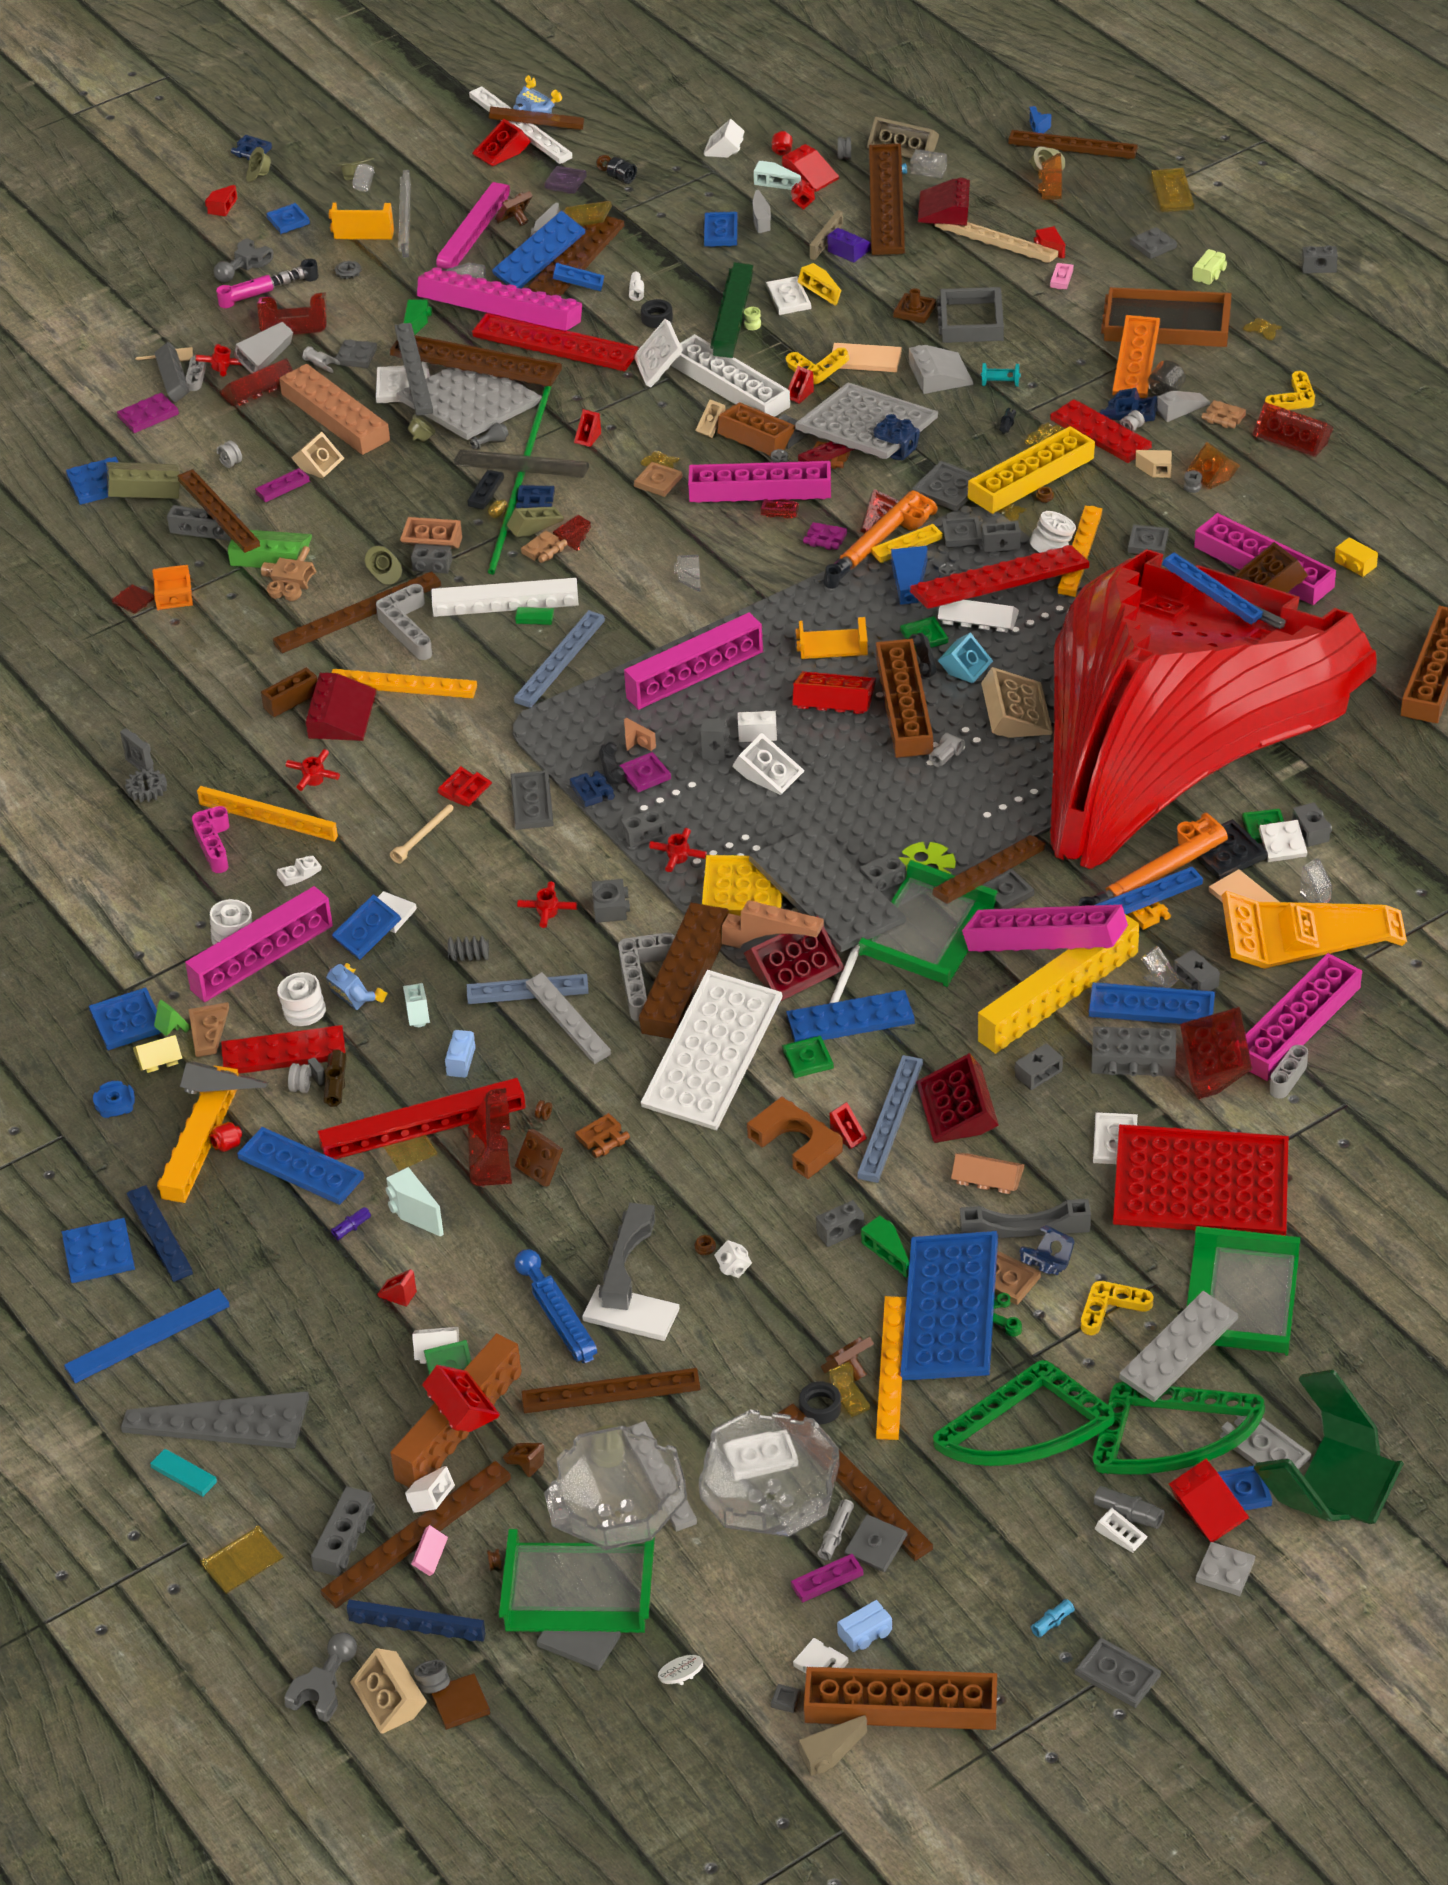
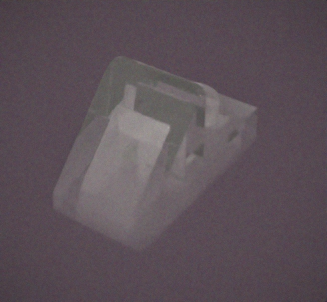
M1159 946L1153 947L1141 958L1149 970L1143 978L1157 987L1170 988L1179 980L1178 975Z

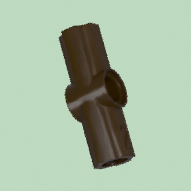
M333 1050L328 1055V1064L325 1070L324 1103L330 1107H337L342 1103L343 1089L345 1088L344 1078L347 1056L341 1050Z

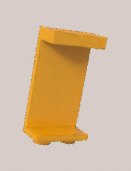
M333 203L332 209H329V219H332L330 228L331 233H334V239L392 240L394 224L391 203H384L383 210H337L336 203Z
M858 617V629L803 632V621H799V628L796 629L797 652L801 651V659L868 655L865 617Z

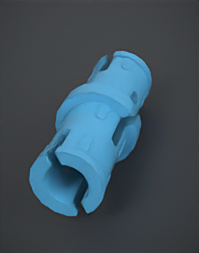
M1064 1599L1052 1610L1048 1609L1040 1620L1031 1625L1033 1634L1041 1638L1051 1628L1059 1626L1061 1620L1075 1610L1073 1604L1068 1599Z

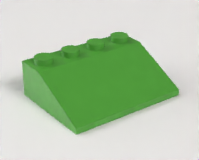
M250 530L260 541V547L244 553L231 539L228 546L230 566L261 568L264 562L276 564L279 558L297 560L303 547H309L312 534Z

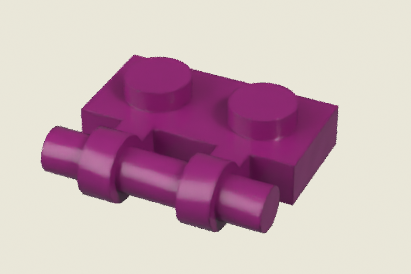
M813 522L807 532V537L805 536L803 539V543L809 544L811 547L821 546L827 550H838L839 545H842L847 535V528Z

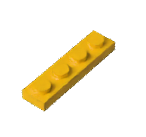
M934 524L874 546L871 548V554L882 563L891 559V549L926 546L941 540L942 532Z

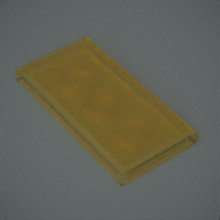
M1184 168L1151 171L1161 212L1194 209V202Z

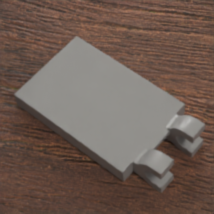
M1236 1415L1237 1419L1234 1421V1424L1239 1426L1247 1416ZM1262 1418L1256 1430L1233 1449L1253 1465L1258 1462L1290 1459L1298 1470L1311 1457L1309 1451L1264 1418ZM1227 1421L1221 1428L1223 1432L1220 1434V1437H1225L1235 1430V1427Z

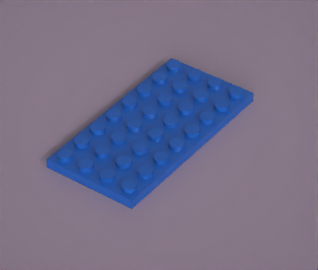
M997 1231L912 1237L900 1374L902 1381L990 1375L998 1248Z

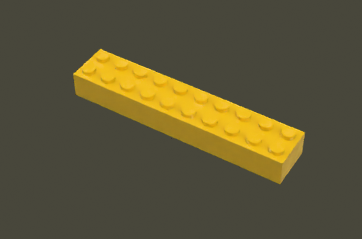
M1125 914L1128 926L1113 947L1068 949L979 1011L978 1042L996 1054L1015 1039L1020 1038L1025 1032L1034 1028L1039 1022L1050 1017L1053 1012L1064 1007L1070 1000L1078 997L1084 990L1092 987L1093 982L1106 977L1115 968L1120 967L1125 961L1134 957L1139 950V923Z

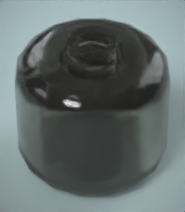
M1164 360L1151 372L1147 382L1150 390L1160 396L1170 391H1179L1186 381V375L1178 364L1173 361Z

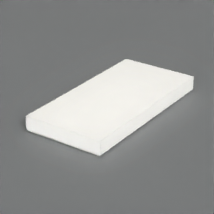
M597 1285L582 1316L583 1321L665 1341L678 1314L679 1304L632 1293L628 1310L602 1307V1298H599L600 1285Z

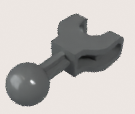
M246 238L238 243V250L234 252L235 260L230 263L222 261L216 264L214 276L218 281L226 283L233 279L235 270L240 267L246 270L264 267L272 261L273 249L267 246L255 248L254 241Z
M345 1632L337 1633L329 1639L327 1644L329 1657L322 1669L314 1666L308 1674L298 1676L292 1681L285 1695L286 1708L298 1710L304 1702L317 1700L316 1713L318 1719L325 1722L331 1719L338 1707L335 1692L338 1684L335 1673L341 1663L350 1661L357 1652L356 1640L352 1635Z

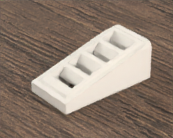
M1113 1508L1098 1521L1095 1530L1132 1553L1147 1539L1143 1532ZM1125 1532L1129 1533L1126 1538L1123 1536ZM1134 1536L1137 1540L1132 1544L1129 1540Z

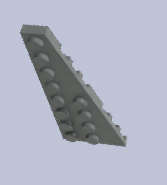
M309 1392L126 1410L121 1429L122 1433L295 1449L309 1401Z

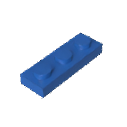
M556 263L553 279L601 291L604 275Z

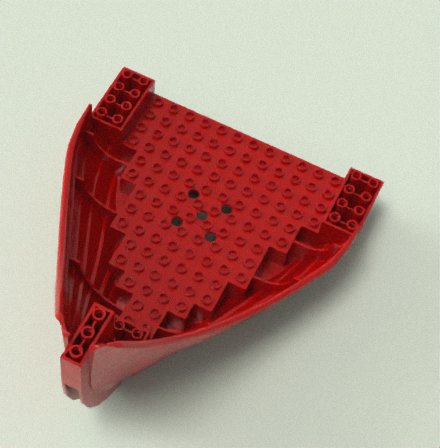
M1148 549L1132 559H1127L1115 568H1111L1086 584L1069 607L1062 630L1056 638L1054 645V753L1050 839L1055 857L1064 860L1065 855L1069 859H1078L1082 855L1080 866L1093 869L1097 865L1108 861L1158 812L1208 775L1261 748L1315 730L1344 715L1347 710L1350 693L1374 675L1377 666L1376 651L1371 648L1365 633L1360 630L1353 614L1334 608L1321 618L1297 610L1299 596L1196 565L1201 571L1246 601L1285 620V626L1281 629H1277L1261 620L1250 624L1235 613L1230 612L1220 603L1215 602L1205 593L1200 592L1196 587L1184 581L1175 573L1162 568L1163 554Z

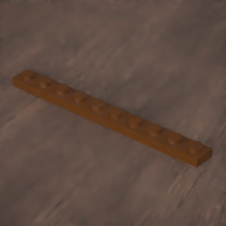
M431 571L273 638V644L283 654L377 614L376 602L381 598L412 584L421 585L424 593L441 587V580Z
M794 1404L775 1414L776 1421L783 1428L787 1427L789 1434L870 1516L907 1532L908 1535L903 1541L901 1548L914 1561L933 1550V1544Z
M494 1461L448 1495L437 1509L425 1512L322 1588L321 1595L332 1606L338 1608L415 1551L419 1546L426 1527L430 1525L440 1532L511 1479L510 1473L497 1461Z

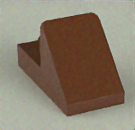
M516 1443L503 1456V1459L507 1464L520 1465L526 1475L531 1477L544 1464V1445L542 1443Z

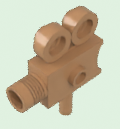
M303 547L297 560L279 558L276 564L268 562L262 564V576L271 577L273 580L267 586V592L271 598L278 599L284 595L286 600L295 601L301 596V589H308L309 579L312 575L316 574L313 563L304 561L310 551L309 547Z

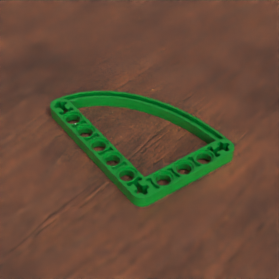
M1042 1360L1027 1368L938 1430L933 1436L934 1448L956 1461L974 1465L1003 1466L1031 1462L1066 1451L1098 1435L1114 1423V1411L1109 1405L1049 1361ZM1026 1380L1032 1381L1030 1385L1021 1384ZM1056 1380L1064 1381L1061 1385L1053 1384ZM1041 1386L1046 1387L1090 1420V1422L1060 1437L1018 1449L985 1451L959 1446L961 1442ZM1072 1391H1076L1079 1393L1076 1396L1068 1395V1393ZM1008 1392L1016 1393L1012 1397L1005 1396ZM994 1403L999 1405L997 1408L988 1407L990 1404ZM1085 1403H1093V1404H1094V1406L1089 1407V1408H1088V1407H1084L1083 1405H1084ZM975 1415L982 1416V1418L979 1420L972 1419V1417ZM957 1427L966 1428L964 1431L961 1432L955 1431Z
M1125 1382L1116 1383L1112 1388L1108 1405L1112 1409L1116 1407L1123 1408L1122 1412L1114 1413L1115 1421L1113 1424L1119 1427L1115 1430L1107 1428L1099 1434L1093 1455L1094 1468L1097 1472L1105 1474H1151L1192 1467L1204 1459L1210 1461L1240 1445L1256 1430L1265 1412L1264 1399L1257 1394L1170 1386L1153 1402L1147 1397H1139L1141 1393ZM1165 1394H1169L1172 1396L1168 1400L1161 1399V1397ZM1188 1396L1194 1398V1400H1192L1191 1402L1183 1401V1399ZM1207 1399L1216 1400V1402L1213 1404L1205 1403ZM1229 1401L1238 1402L1236 1406L1227 1405ZM1131 1405L1247 1416L1235 1430L1225 1437L1189 1452L1148 1459H1116ZM1108 1441L1114 1443V1445L1111 1447L1102 1446L1105 1442ZM1104 1455H1106L1107 1460L1104 1461V1463H1102L1104 1460Z

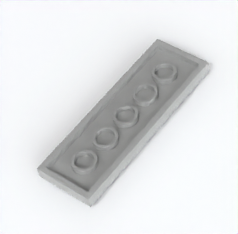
M1202 1291L1119 1373V1379L1155 1402L1238 1319V1313L1205 1291Z

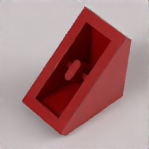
M797 366L788 390H790V400L800 404L814 392L813 371Z
M583 409L574 443L591 447L601 435L600 413Z
M847 1102L829 1113L830 1129L840 1134L843 1144L849 1149L867 1139Z
M409 1269L388 1279L377 1295L382 1299L407 1307L417 1292L414 1271Z

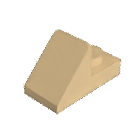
M709 400L695 431L713 438L718 427L719 414L725 411V405Z

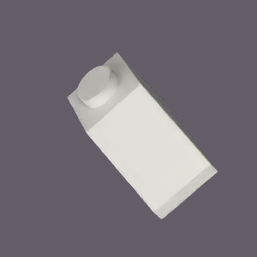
M444 1466L415 1481L405 1494L414 1513L434 1510L438 1508L455 1484L447 1466Z

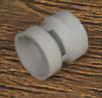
M1133 410L1128 416L1121 419L1120 425L1134 432L1144 424L1145 420L1139 411Z

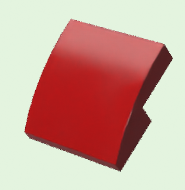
M460 766L438 788L437 793L458 804L470 806L492 784V781L478 772L473 775Z

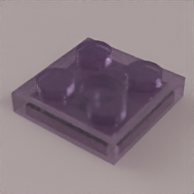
M556 166L545 182V189L575 194L587 177V173L584 170Z

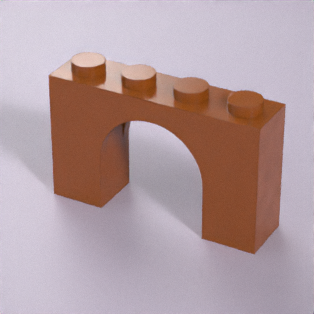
M780 1097L747 1123L748 1138L762 1148L777 1136L786 1132H800L810 1138L809 1142L792 1154L793 1169L807 1179L843 1152V1141L839 1133L832 1131L823 1122L817 1121L808 1112L801 1110L792 1101H788L784 1097Z

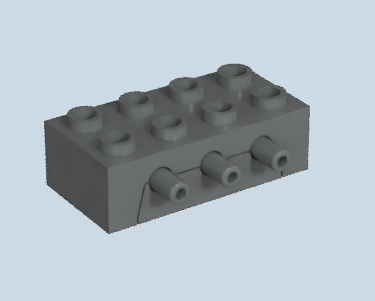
M1093 1027L1092 1073L1110 1074L1112 1076L1116 1074L1131 1076L1151 1075L1152 1077L1163 1076V1074L1164 1076H1175L1176 1029Z

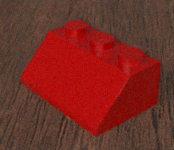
M436 1365L422 1384L428 1392L427 1396L436 1403L439 1412L445 1415L450 1427L456 1431L471 1432L500 1416L499 1412L468 1371Z

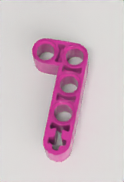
M216 806L195 813L192 816L194 834L211 870L215 873H223L229 866L226 850L217 833L227 830L230 825L227 809L223 806Z

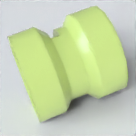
M748 307L744 310V326L746 329L757 330L761 327V312L759 308Z

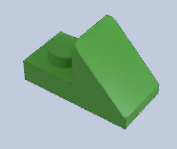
M162 999L159 1001L154 1023L155 1028L165 1036L173 1029L178 1031L179 1028L187 1033L191 1026Z

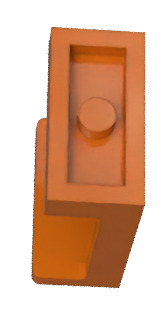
M188 565L152 570L157 610L193 605Z

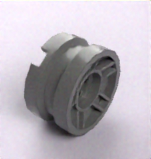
M838 137V160L843 158L851 159V137Z
M430 1660L415 1668L414 1675L416 1680H418L417 1686L422 1693L438 1692L449 1685L450 1679L448 1673H446L447 1667L444 1661Z

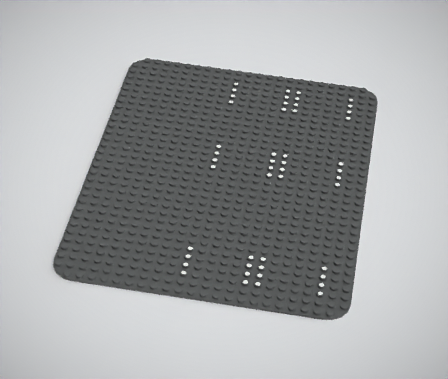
M963 506L957 512H950L918 527V529L934 524L942 532L941 540L926 545L927 566L923 582L938 578L940 575L938 572L939 566L944 563L954 564L957 568L956 574L967 570H974L986 565L990 566L1002 561H1010L1018 557H1026L1040 552L1031 546L1030 537L1022 530H1020V549L984 552L983 544L946 547L942 519L978 516L981 537L982 524L1010 521L1004 515L998 512L992 514L982 507ZM870 553L840 580L836 588L832 589L824 586L823 578L825 571L538 703L527 710H523L513 723V737L526 754L542 770H548L549 777L684 915L691 902L702 904L706 859L688 856L687 861L675 864L673 871L667 872L665 870L669 861L667 853L650 849V842L630 848L622 834L621 819L657 808L666 824V837L654 840V842L668 844V838L676 833L682 834L684 828H689L691 830L687 839L689 847L691 849L707 851V855L749 856L814 826L859 871L861 866L893 852L897 857L910 858L903 854L902 851L912 844L923 842L927 850L930 842H935L948 848L941 856L947 854L954 855L956 861L955 868L944 869L957 876L1029 835L1037 837L1051 830L1054 753V645L1056 638L1062 630L1069 607L1086 584L1082 581L1080 582L1076 597L1058 594V587L1062 575L965 599L1017 608L1019 612L1013 630H1008L1007 633L996 631L997 628L990 627L989 630L978 629V625H972L971 628L961 627V623L956 622L953 625L942 624L943 621L938 619L940 606L927 609L920 601L919 603L900 605L891 559L880 563ZM749 612L762 624V653L639 710L626 698L624 669ZM935 616L948 637L947 644L931 648L936 665L935 675L925 678L923 674H920L933 733V750L939 745L945 733L952 734L965 741L962 752L957 756L953 755L940 767L933 765L929 760V754L895 758L876 661V642L904 640L905 637L900 631V625ZM858 617H865L868 655L801 659V651L797 652L796 629L799 628V621H803V632L858 629ZM970 632L993 660L974 683H969L949 675L938 661L957 639ZM916 652L917 661L919 664L921 661ZM993 667L1041 682L1053 730L1052 734L1008 738L992 733L981 684L986 677L985 673L987 672L988 674ZM802 671L876 678L870 708L863 714L853 713V710L836 712L835 709L827 708L824 711L817 710L816 707H809L808 709L797 708V705H792L794 682ZM776 711L777 740L772 742L805 770L782 795L746 779L732 767L738 756L752 743L739 742L738 712ZM628 718L654 732L656 748L650 751L636 744L627 751L624 719ZM703 718L726 719V727L730 728L729 739H727V742H730V753H726L725 761L702 759L701 726ZM609 741H613L617 745V751L614 752L617 762L616 766L653 752L671 773L670 780L639 793L622 776L620 783L611 785L614 790V799L609 800L603 795L602 802L588 807L583 805L571 787L569 780L585 773L589 777H593L595 771H599L600 774L605 776L599 751L601 745H606ZM918 852L914 858L916 861L923 862L928 859V855L924 852ZM936 864L927 865L929 867L939 870V867ZM903 882L880 892L889 901H892ZM913 883L899 906L931 889ZM782 896V909L801 913L785 896ZM779 934L755 938L744 943L741 948L722 944L719 951L738 967L752 970L744 952Z

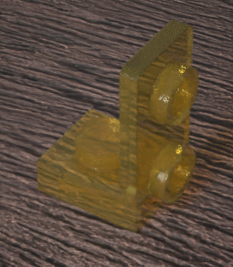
M850 1362L829 1370L830 1383L838 1388L841 1394V1403L851 1417L870 1409V1404L854 1383L853 1367Z

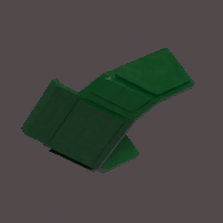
M1327 1370L1301 1374L1299 1382L1321 1410L1324 1437L1304 1476L1290 1459L1258 1462L1255 1464L1254 1470L1275 1498L1290 1508L1326 1521L1350 1520L1353 1518L1367 1524H1375L1404 1463L1402 1460L1393 1461L1380 1455L1376 1425L1336 1371Z

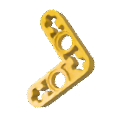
M842 347L835 349L816 365L798 352H791L786 356L787 365L794 372L797 366H808V370L813 371L814 384L821 383L849 361L848 351ZM832 364L831 367L825 368V365Z
M1295 371L1292 374V386L1295 393L1267 396L1265 398V409L1268 411H1282L1314 406L1315 394L1307 373Z
M1097 1281L1093 1283L1081 1317V1330L1086 1335H1096L1099 1333L1108 1305L1142 1312L1149 1311L1153 1307L1154 1296L1148 1290ZM1122 1293L1128 1297L1126 1299H1119L1117 1295ZM1098 1305L1101 1307V1309L1099 1311L1091 1310L1090 1307ZM1091 1318L1094 1319L1092 1326H1089Z

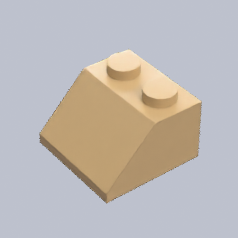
M323 432L312 438L291 457L301 470L320 478H324L344 459Z

